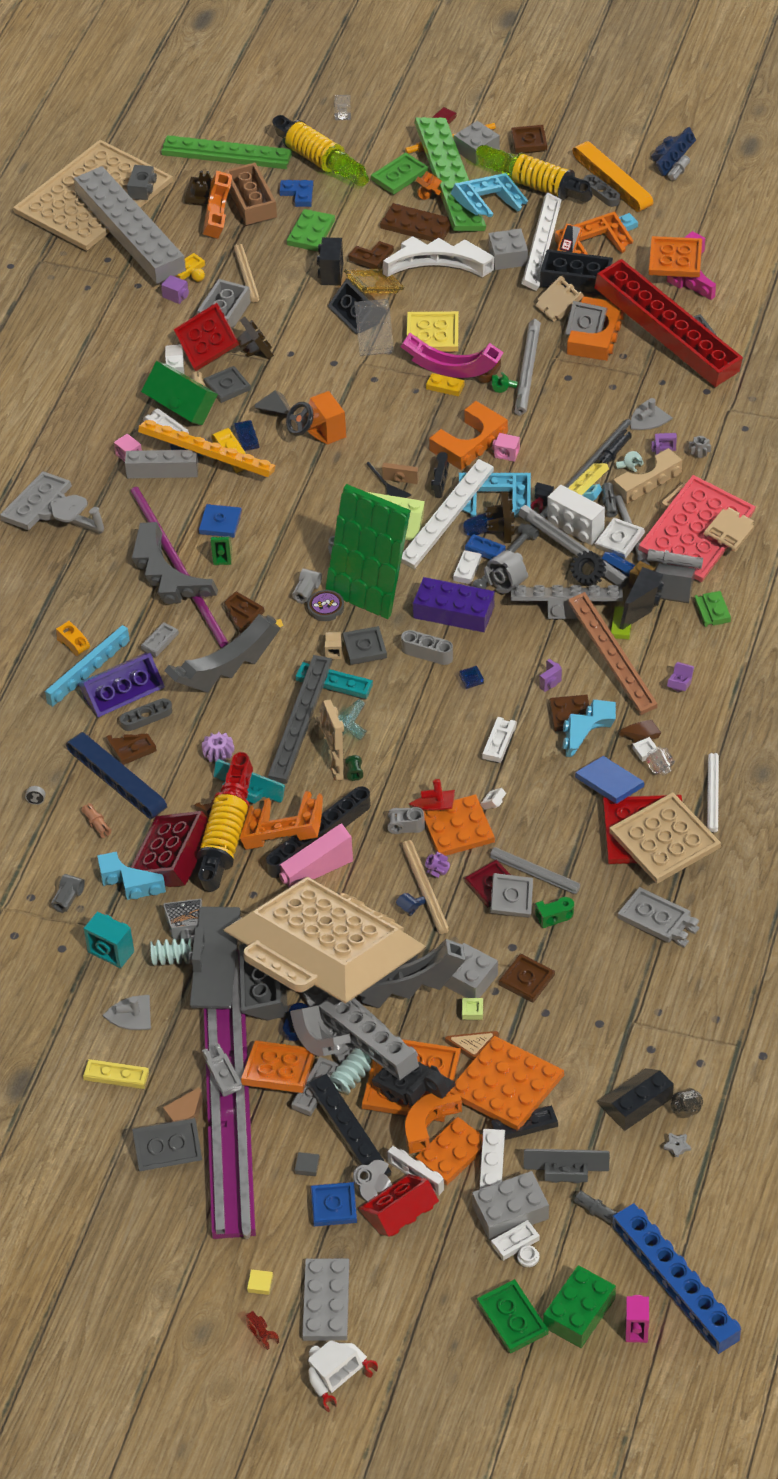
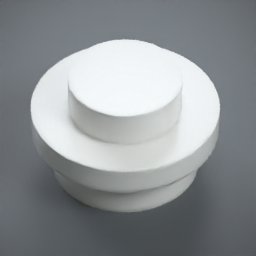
M524 1246L518 1252V1262L524 1267L535 1266L539 1261V1252L533 1246Z

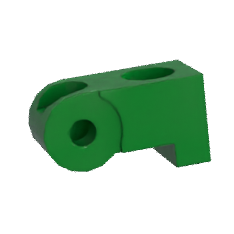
M561 897L558 901L544 904L543 901L536 902L535 915L542 929L570 920L574 915V901L570 897Z

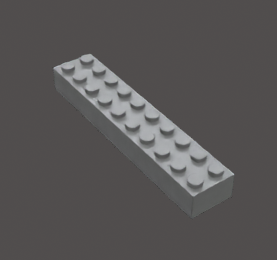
M103 166L74 178L75 192L156 283L166 280L170 275L175 276L186 271L184 255Z

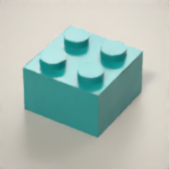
M97 911L83 928L88 953L120 969L134 953L131 928L126 923H120L111 916Z

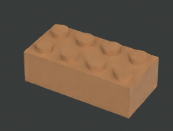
M256 162L224 170L225 173L232 175L229 193L246 225L277 217L276 201Z

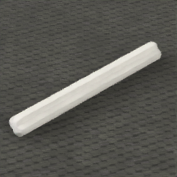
M710 753L708 755L707 828L715 833L718 831L719 755L717 753Z

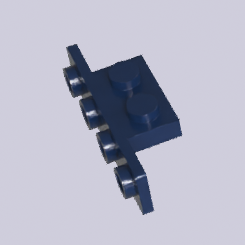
M687 127L679 136L666 137L663 140L664 142L651 155L653 161H657L656 165L662 176H665L672 169L674 163L678 162L681 156L696 141L690 127Z

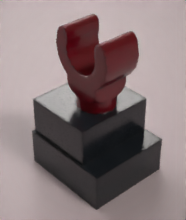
M536 483V500L530 505L532 510L538 507L539 514L543 511V506L548 505V496L554 491V486Z

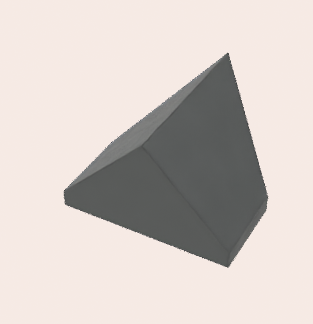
M276 390L257 402L254 407L259 410L285 415L291 409L284 394Z

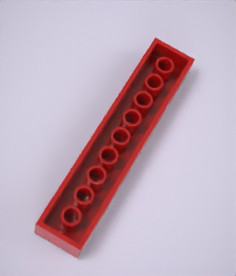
M623 259L597 273L596 290L714 387L740 372L743 360L740 354Z

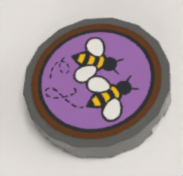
M321 590L314 593L307 603L309 614L320 621L334 620L336 616L341 615L344 611L342 596L331 590Z

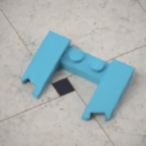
M507 173L455 183L451 191L452 196L464 208L475 215L481 214L487 215V217H492L493 212L482 200L481 195L496 193L516 211H520L523 207L521 205L528 202Z
M459 473V483L467 473ZM492 473L478 491H513L512 512H514V517H518L521 507L525 505L530 507L531 473ZM477 492L462 510L470 513L471 517L476 518Z

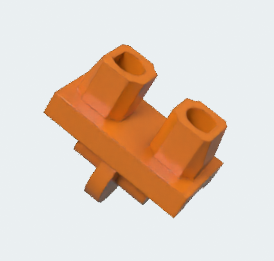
M428 171L425 172L422 178L417 177L415 180L422 185L417 191L421 199L426 200L430 198L432 191L437 195L441 193L438 187L442 181Z

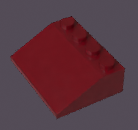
M203 811L156 816L131 868L163 875L164 883L167 887L185 886L198 861L197 852L201 849L200 846L208 823L207 816Z

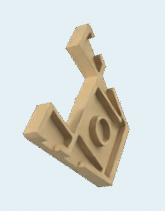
M330 699L323 701L319 710L321 715L317 716L316 721L318 722L314 723V729L318 739L326 738L332 753L331 770L335 780L338 781L343 780L342 732H344V725L342 720L339 721L338 710L333 706Z

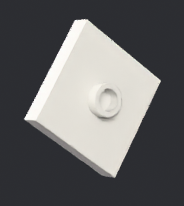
M613 518L594 544L596 548L627 558L645 533V530L642 527Z

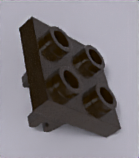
M201 170L199 177L190 178L185 195V203L208 204L210 186L213 179L209 171L203 174Z
M246 317L240 319L246 330L237 340L240 348L246 346L243 349L246 356L250 357L262 351L268 360L274 355L270 350L272 346L267 339L264 341L265 336L260 329L256 331L258 327L253 320L249 322Z
M501 492L500 505L485 508L486 517L497 518L487 521V530L503 531L504 543H511V535H515L514 524L511 525V523H515L514 512L510 511L513 510L512 499H509L508 492Z

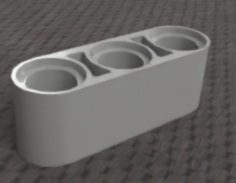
M407 630L402 633V651L405 654L441 665H448L453 661V645L450 641L413 630Z

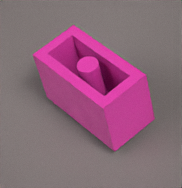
M642 1295L627 1296L625 1317L626 1342L648 1343L649 1297Z

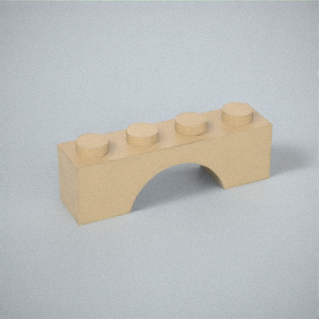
M669 448L655 455L654 469L649 473L632 474L626 472L613 479L614 494L620 495L626 504L636 500L643 494L650 492L657 486L682 473V459Z

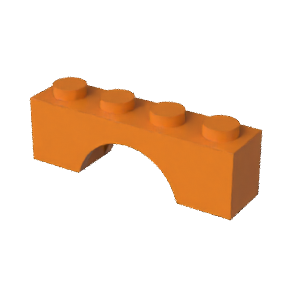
M216 171L211 181L203 235L218 239L224 228L226 217L224 208L231 186V174Z

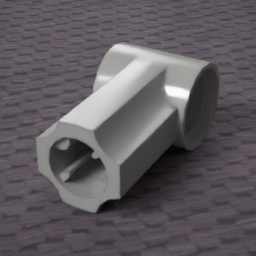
M305 568L302 569L299 583L292 593L293 598L298 603L303 604L307 602L314 588H319L322 573Z

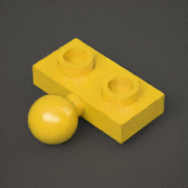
M195 253L185 258L186 271L175 275V277L184 280L192 275L194 281H202L205 278V273L201 268L205 266V260Z

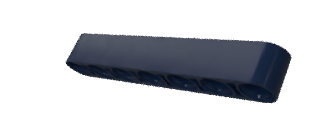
M84 732L79 733L66 743L67 749L74 757L147 818L152 820L167 808L165 800Z

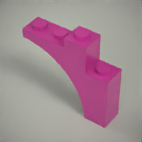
M693 231L690 232L686 237H684L701 238V254L705 251V237ZM701 270L700 277L667 276V282L679 289L686 286L710 300L715 297L716 283L708 279Z

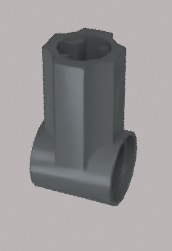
M64 874L60 880L59 890L51 902L52 907L57 912H67L76 895L80 896L82 894L85 880Z

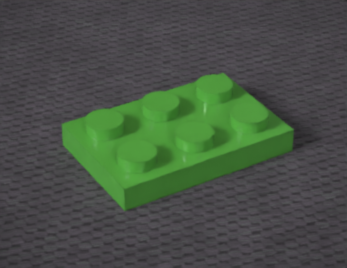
M404 153L373 173L371 180L394 195L414 182L417 177H422L426 171L429 172V167L408 153Z
M304 209L287 239V245L318 252V244L322 243V237L328 235L335 222V215Z

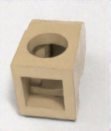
M326 632L325 657L342 659L341 632ZM338 649L339 652L336 654H331L329 650Z

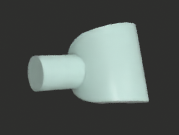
M636 451L627 453L625 461L616 462L617 469L627 467L634 472H637L635 465L642 466L644 464L642 457Z

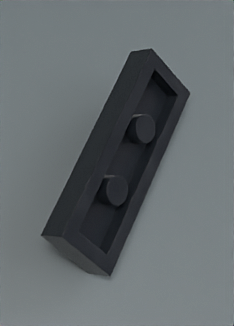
M551 1105L535 1109L519 1130L512 1129L497 1119L491 1121L492 1129L505 1130V1140L558 1127V1120Z

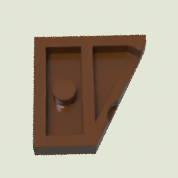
M237 591L224 602L227 612L240 633H243L259 614L262 615L265 612L263 606Z
M148 733L138 735L124 734V738H112V735L106 736L107 743L123 765L157 751L156 745Z

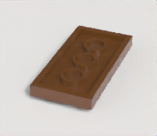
M395 203L392 204L380 223L381 229L431 242L437 238L444 240L452 227L449 217Z

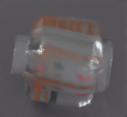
M658 746L647 753L646 762L655 775L661 773L664 776L672 771L671 767L675 761L667 748Z

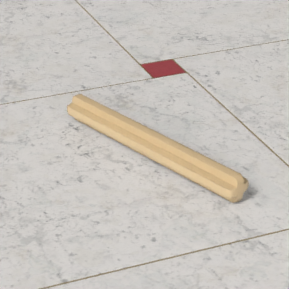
M236 244L234 251L245 286H248L250 289V300L252 303L258 302L259 295L243 245Z

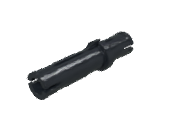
M623 430L614 442L603 450L602 455L595 463L608 464L610 461H613L616 454L632 438L630 431L624 435L627 430Z

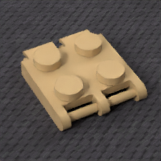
M560 276L538 298L536 306L555 322L557 319L561 320L571 310L573 301L579 302L584 295L581 292H577L572 284H568L565 278Z
M729 507L727 510L722 509L705 530L704 535L716 539L719 544L723 543L736 552L753 531L754 521L744 515L739 518L740 513Z

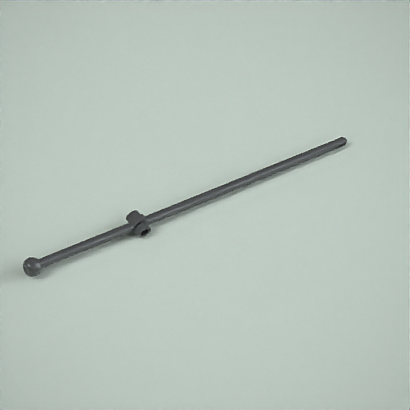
M626 419L566 484V488L573 484L602 455L603 450L608 448L621 432L628 428L631 424L630 419ZM548 505L539 514L543 518L547 517ZM522 523L518 528V533L521 535L507 550L515 552L526 539H537L539 535L537 527L532 524L525 525ZM485 575L481 579L474 580L472 587L486 589L488 581Z

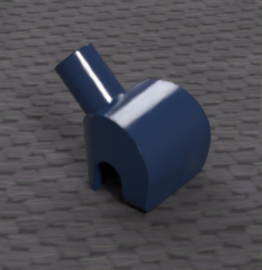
M409 893L400 895L396 901V904L411 916L419 906L426 903L424 896L415 899Z

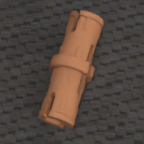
M88 803L89 808L87 805H84L81 811L88 818L90 826L97 830L100 837L105 838V835L108 837L111 834V829L104 822L102 814H99L91 803Z

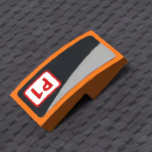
M566 223L557 251L575 253L583 227Z

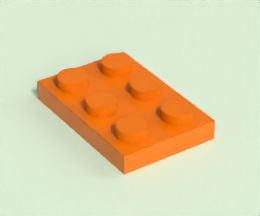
M457 1117L430 1142V1149L421 1151L415 1157V1160L424 1163L431 1171L438 1172L444 1178V1184L448 1185L482 1153L483 1135Z

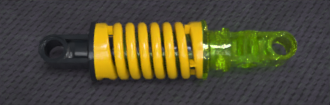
M278 115L273 118L272 123L276 134L283 138L285 147L292 149L322 168L325 172L340 174L357 186H365L369 182L365 167L345 153L343 146L307 126L302 120L293 122L284 115Z
M481 145L476 149L477 158L481 166L502 172V174L507 173L514 183L550 193L562 200L569 196L582 202H588L593 197L590 183L576 178L575 172L571 169L568 170L548 162L545 163L543 160L534 159L531 156L528 157L522 152L515 156L513 153H506L487 145Z

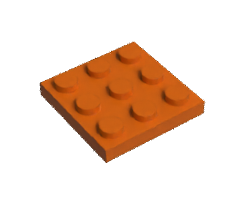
M652 236L649 275L700 277L702 239Z
M476 794L454 800L452 809L423 810L425 826L436 852L447 856L495 843L494 834Z
M255 1040L241 1077V1083L250 1087L303 1093L316 1055L301 1046Z

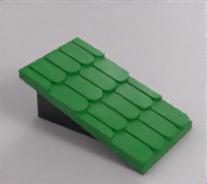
M346 484L341 494L325 590L335 591L342 596L345 602L389 619L392 613L411 510Z

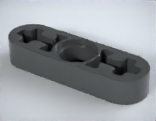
M590 174L584 177V180L590 183L594 196L610 207L619 205L620 194L595 175Z
M162 698L123 713L120 717L121 728L125 731H132L172 714L171 701ZM145 712L151 713L149 717L141 716Z

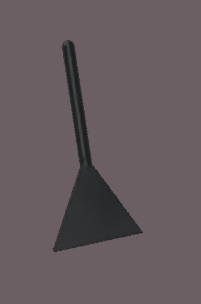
M370 462L366 463L386 486L387 495L402 498L411 496L410 493L388 484Z

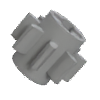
M704 436L694 437L693 442H689L691 454L697 458L707 456V452H711L710 440Z

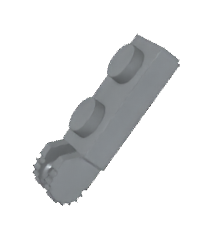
M219 1044L214 1045V1050L217 1054L215 1058L211 1057L207 1048L202 1050L207 1066L223 1097L243 1089L242 1083L227 1054H224Z

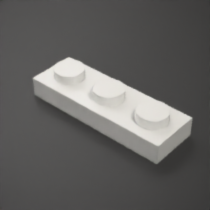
M483 1129L480 1189L502 1182L505 1130Z
M392 1146L388 1150L389 1164L406 1175L412 1174L428 1179L435 1194L438 1196L444 1191V1178L438 1172L431 1171L424 1163L414 1160L402 1149L399 1150Z

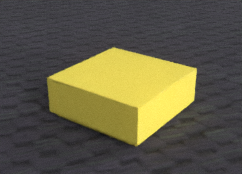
M251 1269L247 1287L248 1292L269 1295L273 1272Z

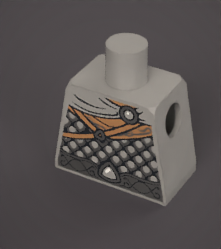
M201 899L164 903L165 918L172 939H184L185 944H188L191 935H195V927L199 925L200 908L202 907Z

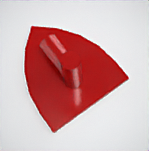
M440 779L433 780L434 790L421 791V798L414 800L409 805L423 810L452 809L455 790L442 791Z

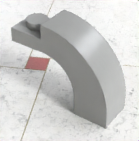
M319 1006L290 1011L293 1026L299 1040L312 1054L327 1056L340 1053V1049L344 1048L343 1044L351 1042L350 1034L333 1036L327 1032L321 1020Z

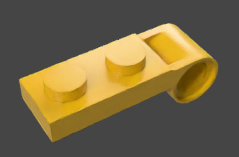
M229 428L211 435L213 443H219L222 447L233 448L239 453L246 454ZM231 465L236 473L245 470Z

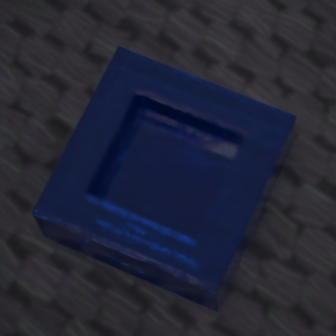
M477 666L459 671V676L466 689L484 684V678Z

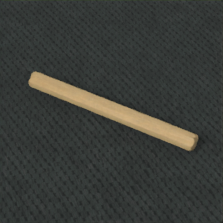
M411 840L404 841L402 843L403 850L421 893L425 897L426 905L436 929L440 935L448 933L449 927L415 846Z

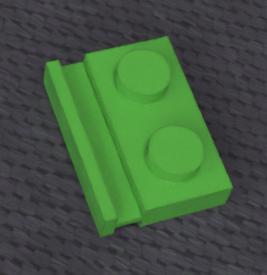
M721 591L706 593L700 597L695 595L694 601L704 627H707L709 624L714 626L731 622V616Z

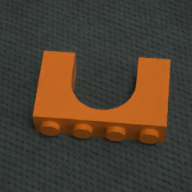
M583 296L582 303L607 308L603 325L606 329L598 333L571 330L567 341V354L608 361L609 355L613 354V343L617 342V331L620 332L621 320H624L625 313L609 300Z
M477 401L464 410L466 424L481 433L478 437L462 440L440 429L429 438L430 451L436 455L439 452L447 453V461L460 470L470 465L473 460L481 456L484 451L492 446L494 439L497 440L499 433H508V420Z

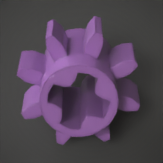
M436 852L435 855H429L425 862V867L428 868L427 873L437 878L440 875H445L450 867V863L447 861L448 857L439 852Z

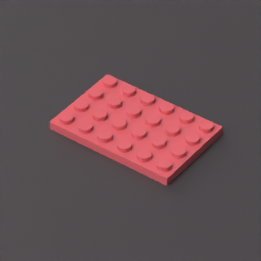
M692 475L639 544L638 550L648 554V549L657 551L668 550L675 554L702 557V569L696 568L694 579L703 582L728 548L723 543L719 544L716 539L710 536L706 537L704 535L705 530L722 509L727 510L730 507L740 513L739 518L742 515L750 518L755 512L756 506Z

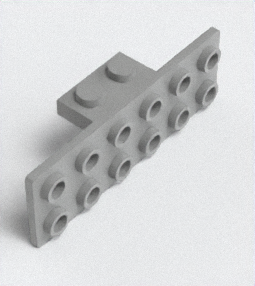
M518 585L511 590V601H548V619H578L570 607L568 599L585 592L591 601H623L622 588H618L617 585H609L607 588H600L598 585H590L589 588H581L580 585H572L570 588H563L562 585H553L552 587H544L543 585L526 587L525 585Z

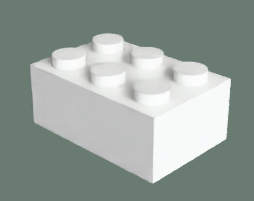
M561 484L548 496L547 521L589 545H592L603 533L605 507Z

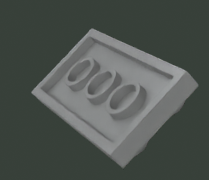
M306 1259L303 1341H340L348 1339L349 1259Z

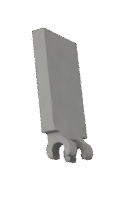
M641 887L637 889L618 912V919L668 943L673 939L681 947H685L689 942L686 939L688 933L683 931L685 927L693 934H696L700 927L696 926L699 920L690 917L691 912Z

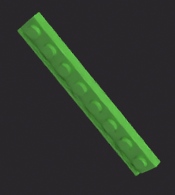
M167 135L163 149H161L162 155L244 165L256 162L257 166L287 169L292 156V149Z

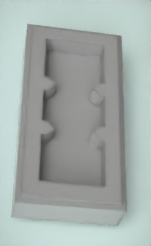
M163 622L141 645V649L157 657L179 634L178 629Z

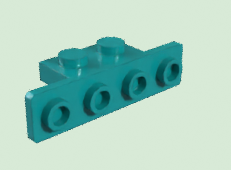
M218 759L215 763L214 777L226 782V775L231 764ZM252 772L246 800L249 803L255 804L263 797L280 803L283 801L285 785Z

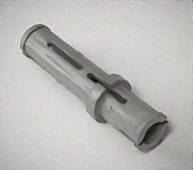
M648 549L647 560L662 562L664 565L675 564L702 569V557L675 554L668 550L657 551Z

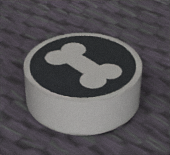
M31 786L27 789L25 798L29 803L38 805L44 802L46 793L41 787Z

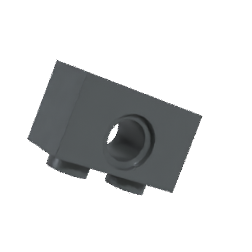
M134 165L127 184L128 195L132 199L148 200L149 195L153 192V183H156L157 180L154 166Z

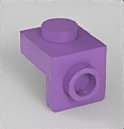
M676 433L655 434V441H651L652 452H655V455H657L660 451L668 448L676 451Z
M551 659L546 661V672L540 675V689L544 692L554 688L562 681V668Z
M676 662L674 673L668 679L667 687H671L675 691H686L692 681L694 666Z

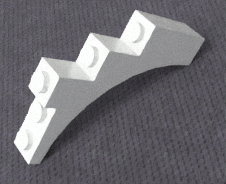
M412 236L401 243V250L383 260V275L389 277L408 268L439 265L460 268L484 277L494 270L495 257L465 239L455 246L440 238L427 245Z

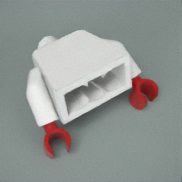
M329 1341L323 1347L313 1346L309 1351L310 1357L308 1362L310 1368L308 1373L310 1383L318 1396H322L324 1399L323 1407L327 1412H330L328 1405H326L327 1402L331 1401L337 1407L336 1398L328 1395V1391L330 1393L334 1392L363 1366L364 1374L368 1378H371L373 1375L372 1371L368 1368H373L376 1372L378 1370L377 1362L374 1360L368 1361L366 1359L367 1356L353 1343Z

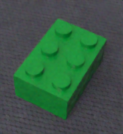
M578 1265L543 1314L544 1324L550 1332L582 1348L616 1299V1285Z

